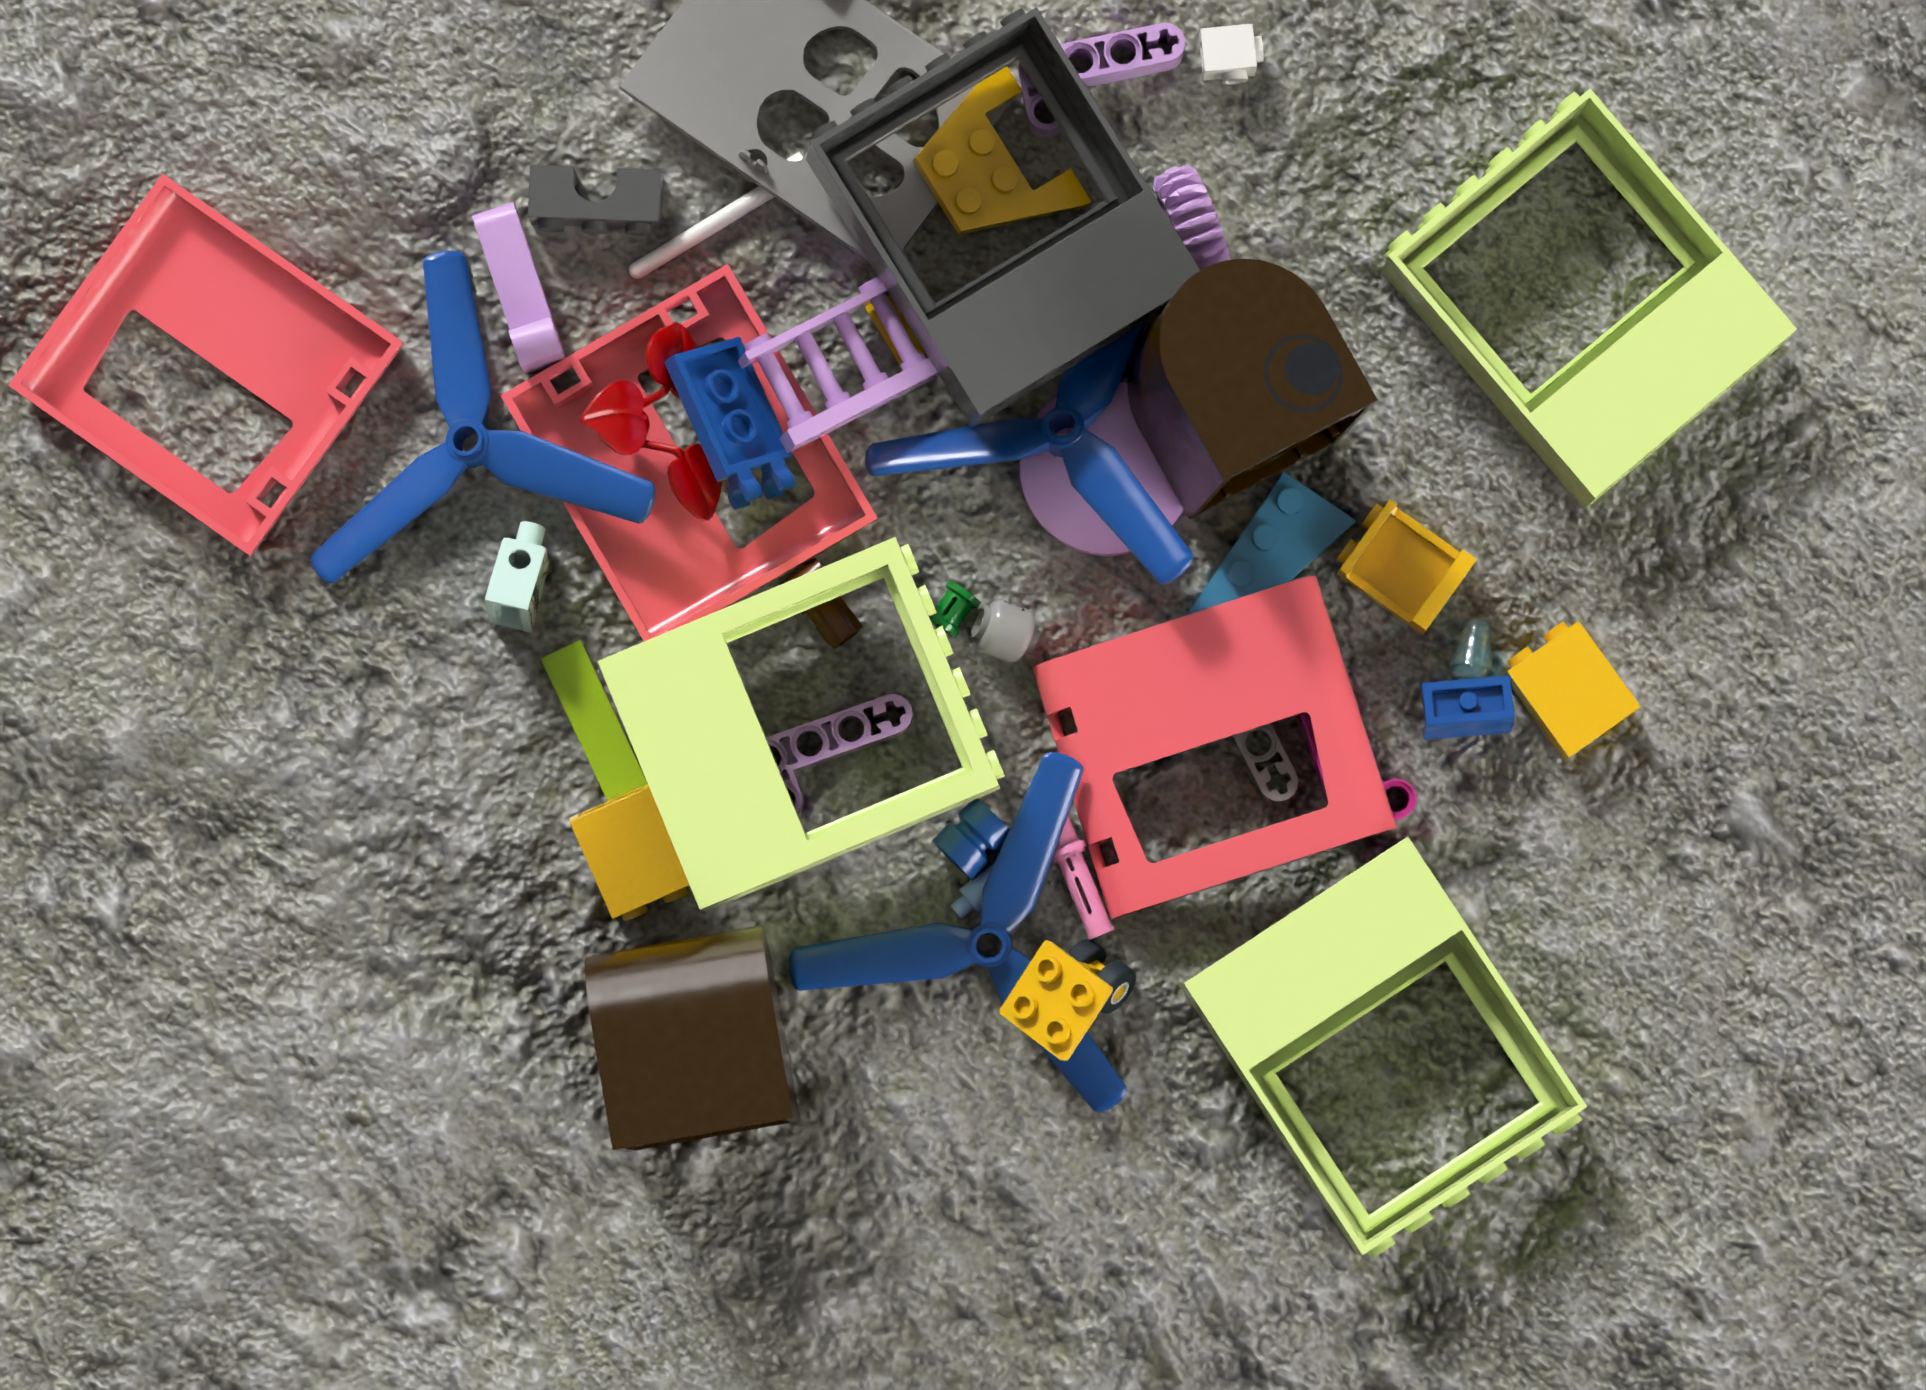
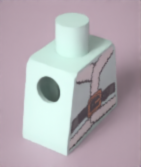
M523 521L520 522L516 540L503 538L485 596L489 623L532 633L549 565L547 549L541 546L546 531L543 526Z

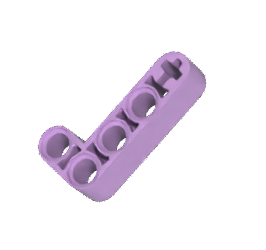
M1160 23L1060 45L1069 60L1075 56H1084L1091 61L1092 67L1087 72L1078 73L1086 87L1176 68L1181 63L1184 55L1185 37L1182 30L1176 25ZM1166 39L1167 44L1172 46L1171 54L1164 55L1162 48H1158L1159 40ZM1142 42L1146 43L1145 51H1148L1147 60H1142ZM1118 47H1126L1133 52L1135 58L1128 64H1119L1112 59L1111 52ZM1019 62L1018 83L1022 91L1021 97L1028 127L1035 136L1043 139L1053 138L1062 129L1057 121L1043 124L1035 118V112L1047 105L1032 81L1026 76V72Z
M514 202L472 215L509 327L511 341L523 372L526 375L550 367L566 358Z
M896 694L885 695L766 737L770 748L776 749L781 755L778 768L787 790H790L795 795L794 807L798 815L802 811L804 801L795 773L905 734L913 722L912 707L908 700ZM889 705H894L897 711L905 710L906 714L900 717V725L893 727L890 721L878 723L876 725L881 733L872 736L870 721L864 713L873 711L875 720L887 714L886 707ZM856 719L864 725V733L859 740L848 742L841 738L839 730L844 721ZM806 734H816L821 737L823 742L821 751L815 756H804L798 750L799 740Z

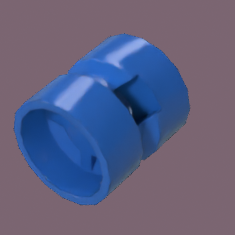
M978 798L969 802L958 813L960 822L957 825L948 823L932 839V842L970 880H973L989 864L987 855L990 852L999 854L1010 830Z

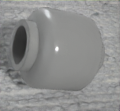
M997 599L989 606L984 604L980 608L973 623L971 636L976 638L977 648L982 653L1008 663H1014L1020 660L1025 653H1033L1040 637V630L1034 628L1035 617L1030 610L1008 601Z

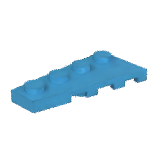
M1284 472L1187 615L1290 582L1335 540L1356 523V520Z

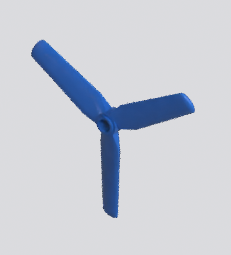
M440 251L425 257L423 260L435 398L449 426L446 441L414 460L312 554L311 563L316 574L326 583L332 584L447 494L467 467L476 468L483 465L506 485L638 524L646 521L655 500V486L651 481L524 431L487 429L492 391L466 256L459 251ZM477 434L478 441L476 446L470 451L464 452L463 443L466 438Z
M1147 322L1064 371L1059 381L1055 408L1050 410L1044 418H1010L977 424L974 427L966 426L872 443L866 451V469L872 476L1014 461L1049 451L1055 457H1063L1070 483L1158 583L1167 584L1174 581L1186 571L1193 559L1192 552L1115 448L1087 430L1111 403ZM1064 428L1073 429L1066 435H1056Z
M1049 752L1043 756L984 884L981 923L974 929L937 922L795 947L789 955V974L795 989L802 991L941 979L977 963L983 967H988L998 997L1004 1003L1031 962V959L1013 947L1012 933L1036 906L1084 772V767L1081 763L1068 755L1057 752ZM984 933L996 934L1002 942L1001 951L995 955H988L981 951L978 943L980 935ZM1086 1032L1068 1061L1058 1059L1037 1043L1093 1111L1104 1112L1116 1106L1126 1095L1127 1086L1088 1032Z

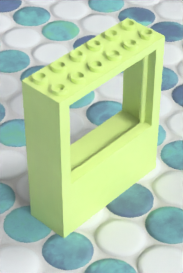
M1591 89L1587 90L1580 97L1576 92L1566 97L1555 108L1556 112L1550 117L1551 121L1548 124H1545L1542 119L1536 122L1521 136L1523 139L1517 145L1519 148L1512 152L1507 147L1488 163L1490 167L1484 172V177L1479 180L1475 175L1471 176L1455 190L1456 195L1451 199L1452 203L1445 208L1442 203H1439L1421 219L1422 223L1418 226V231L1415 234L1411 235L1407 230L1397 237L1387 247L1389 251L1384 255L1386 262L1381 271L1584 510L1782 346L1797 330L1793 323ZM1577 142L1684 267L1530 394L1430 277L1424 267L1572 144Z
M896 537L598 661L700 910L706 912L1000 789L997 780L1005 777L994 750L985 753L980 739L988 736L977 708L969 712L963 698L971 694L960 667L954 670L950 669L946 657L954 654L943 626L936 629L933 628L929 616L937 612L925 585L919 588L916 587L912 575L920 571L909 545L906 544L900 547ZM884 578L962 768L805 833L727 643Z
M1409 837L1401 840L1181 986V989L1352 1249L1358 1255L1368 1253L1373 1258L1396 1243L1392 1236L1405 1228L1407 1233H1412L1431 1221L1433 1217L1429 1212L1440 1204L1444 1208L1452 1207L1471 1194L1467 1186L1477 1179L1481 1184L1490 1182L1508 1169L1504 1163L1506 1160L1514 1155L1518 1159L1526 1158L1545 1145L1541 1138L1550 1131H1553L1555 1135L1558 1133L1562 1134L1583 1120L1579 1112L1585 1109L1587 1105ZM1446 962L1539 1103L1369 1215L1282 1084L1276 1072Z

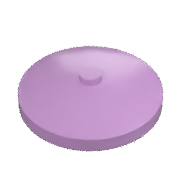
M1120 382L1111 403L1087 430L1115 448L1173 527L1184 509L1133 418L1129 405L1127 383ZM1057 397L1051 400L1035 418H1044L1050 410L1054 409ZM1064 428L1056 435H1066L1073 429ZM1045 451L1020 459V482L1024 499L1035 520L1051 537L1073 550L1090 555L1117 556L1132 553L1071 485L1063 457H1055L1049 451Z

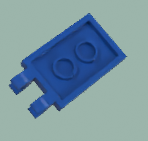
M740 337L675 354L664 361L717 482L728 479V500L734 510L749 506L751 500L761 498L763 494L767 500L782 496L784 490L796 486L794 476L784 462L793 454L792 452L787 454L779 439L783 432L752 364L741 369L738 360L746 352ZM761 469V487L751 471Z

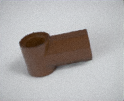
M814 557L779 584H784L823 566ZM841 596L801 612L803 615L807 614L816 626L815 628L833 650L846 643L863 629V625Z

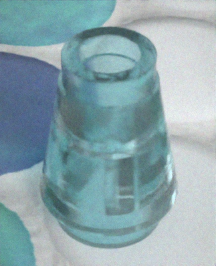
M1476 618L1464 621V628L1462 629L1449 667L1453 671L1452 680L1486 678L1493 675L1490 622Z

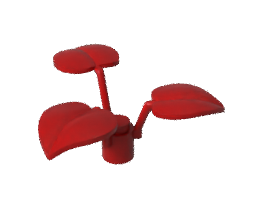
M676 321L657 330L651 337L646 349V362L649 373L657 383L662 384L660 389L643 399L640 389L628 380L615 381L602 389L593 398L580 417L579 422L594 432L607 447L620 455H632L638 452L640 448L673 454L677 459L670 463L667 471L671 490L683 507L693 516L702 521H709L713 517L719 501L722 480L717 482L701 444H691L684 452L679 446L645 440L650 428V421L643 408L665 397L669 390L676 398L680 399L664 361L672 355L697 349V345L690 333L682 324Z

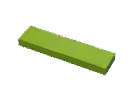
M579 640L541 658L607 801L648 784L582 641Z

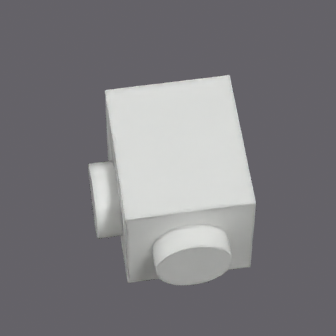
M1253 24L1200 28L1199 48L1203 81L1222 79V84L1234 85L1247 82L1248 76H1255L1257 63L1264 62L1262 37L1254 36Z

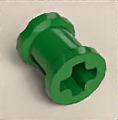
M949 580L946 584V593L935 607L937 613L929 616L933 625L937 628L943 626L945 633L956 639L959 635L958 627L970 610L978 608L981 602L963 587Z

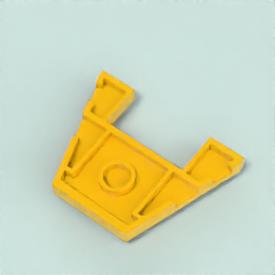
M1007 66L978 83L912 161L958 235L1008 225L1014 221L1028 218L1046 217L1071 209L1073 211L1087 207L1092 202L1072 169L1067 170L1035 190H1032L986 116L1022 93L1020 86Z

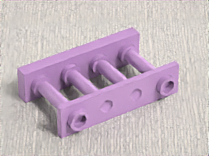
M879 277L861 285L858 288L861 294L772 339L768 333H765L744 345L747 351L738 360L741 369L758 361L789 418V421L786 423L789 429L779 438L787 454L940 376L930 358L926 359L923 353L918 354L887 296L889 293ZM869 304L873 305L903 361L900 364L903 371L888 378L886 372H880L850 317V314ZM832 323L835 324L866 381L862 384L865 390L853 397H850L848 391H842L812 336V333ZM794 342L797 343L828 400L824 403L827 410L815 416H812L810 411H804L774 355L775 352Z

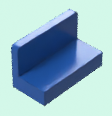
M1510 675L1421 684L1425 721L1423 727L1424 740L1511 732L1515 714Z

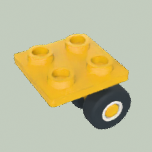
M1084 939L1078 942L1068 953L1052 941L1045 940L1001 1006L999 1012L1058 1059L1068 1061L1099 1012L1103 1014L1111 1013L1126 1001L1134 988L1136 974L1121 961H1113L1106 966L1102 964L1107 957L1106 951L1092 939Z

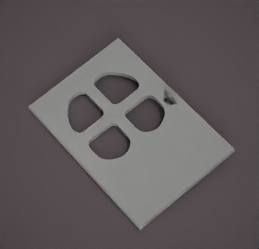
M684 0L619 85V90L741 173L745 180L757 184L868 261L807 163V153L799 161H788L770 150L762 142L757 128L759 111L769 98L782 93L797 95L828 117L829 122L835 120L836 124L840 125L852 116L850 111L869 98H873L875 101L895 73L898 71H908L918 78L927 72L925 66L943 55V53L866 0ZM846 30L852 32L873 46L877 52L876 61L853 92L846 96L837 94L808 73L804 65L803 55L807 45L819 35L829 31ZM975 86L936 108L939 128ZM1012 100L986 115L993 127L996 126L1004 113L1012 107ZM894 133L874 145L873 148L902 168L904 172L903 182L895 191L887 195L869 198L903 251L937 206L938 201L912 162L923 147H915ZM756 152L763 155L767 161V165L762 157L757 155H751V153Z

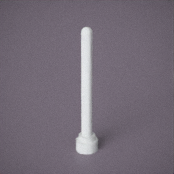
M797 152L786 160L799 161L803 157L800 152ZM758 186L633 262L628 270L630 276L634 279H641L774 198V196Z

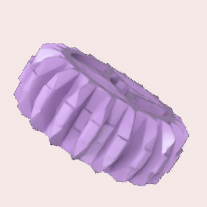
M1187 164L1179 168L1177 166L1164 171V174L1156 176L1153 183L1154 196L1200 270L1218 262L1231 260L1226 244L1227 241L1222 231L1223 228L1220 225L1212 200L1207 193L1206 186L1203 185L1197 171Z

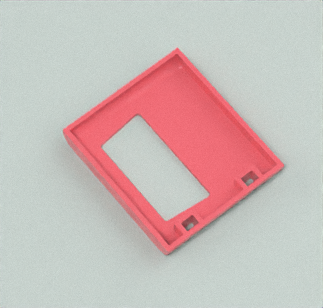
M162 173L8 386L251 557L286 506L359 408L369 391L403 347L404 342ZM128 312H138L293 422L291 430L234 493H227L85 392L87 382ZM357 373L364 380L352 397L349 398L342 393V390L352 376ZM277 482L285 489L274 505L269 508L262 501Z
M728 264L500 395L521 431L631 473L654 484V505L647 520L641 524L563 502L643 641L731 606L878 520L830 436L826 434L792 452L815 492L813 498L750 544L740 549L734 545L716 512L709 521H702L687 511L675 497L667 474L668 466L673 460L677 459L673 454L640 448L638 452L632 455H620L607 447L594 432L579 422L580 417L593 398L602 389L615 381L628 380L640 389L643 399L648 397L638 381L642 373L649 371L646 362L648 343L657 330L673 323L668 312L690 300L697 314L681 324L690 333L697 348L718 339L729 340L740 337L743 345L751 340L768 333ZM780 351L775 352L774 355L804 411H810L812 416L817 415ZM757 361L752 365L784 434L789 429L786 424L789 418ZM573 367L581 382L558 394L550 380ZM650 404L643 408L650 421V428L645 440L676 446L654 406Z
M1308 576L1286 582L1043 662L1032 668L1058 753L1076 759L1084 767V772L1073 801L1111 920L1398 829L1316 576ZM1072 710L1078 732L1065 736L1058 714ZM1301 713H1308L1310 715L1328 799V805L1325 808L1162 861L1150 863L1147 860L1113 782L1115 774ZM1112 839L1119 863L1106 867L1099 843Z

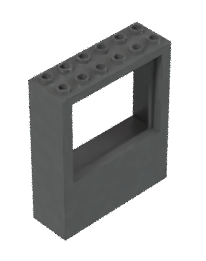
M1037 7L1026 14L1022 8L1009 14L1000 21L1002 27L989 36L985 31L972 36L963 43L965 49L952 58H950L948 53L937 57L925 66L927 72L917 79L912 80L910 75L900 79L887 89L890 94L877 103L874 102L873 98L863 101L850 111L852 116L840 125H837L835 120L823 125L812 133L814 139L810 142L806 161L879 279L886 287L887 292L928 358H930L971 427H974L1160 314L1183 283L1200 271V268ZM1016 60H1019L1106 201L939 302L934 303L847 161Z

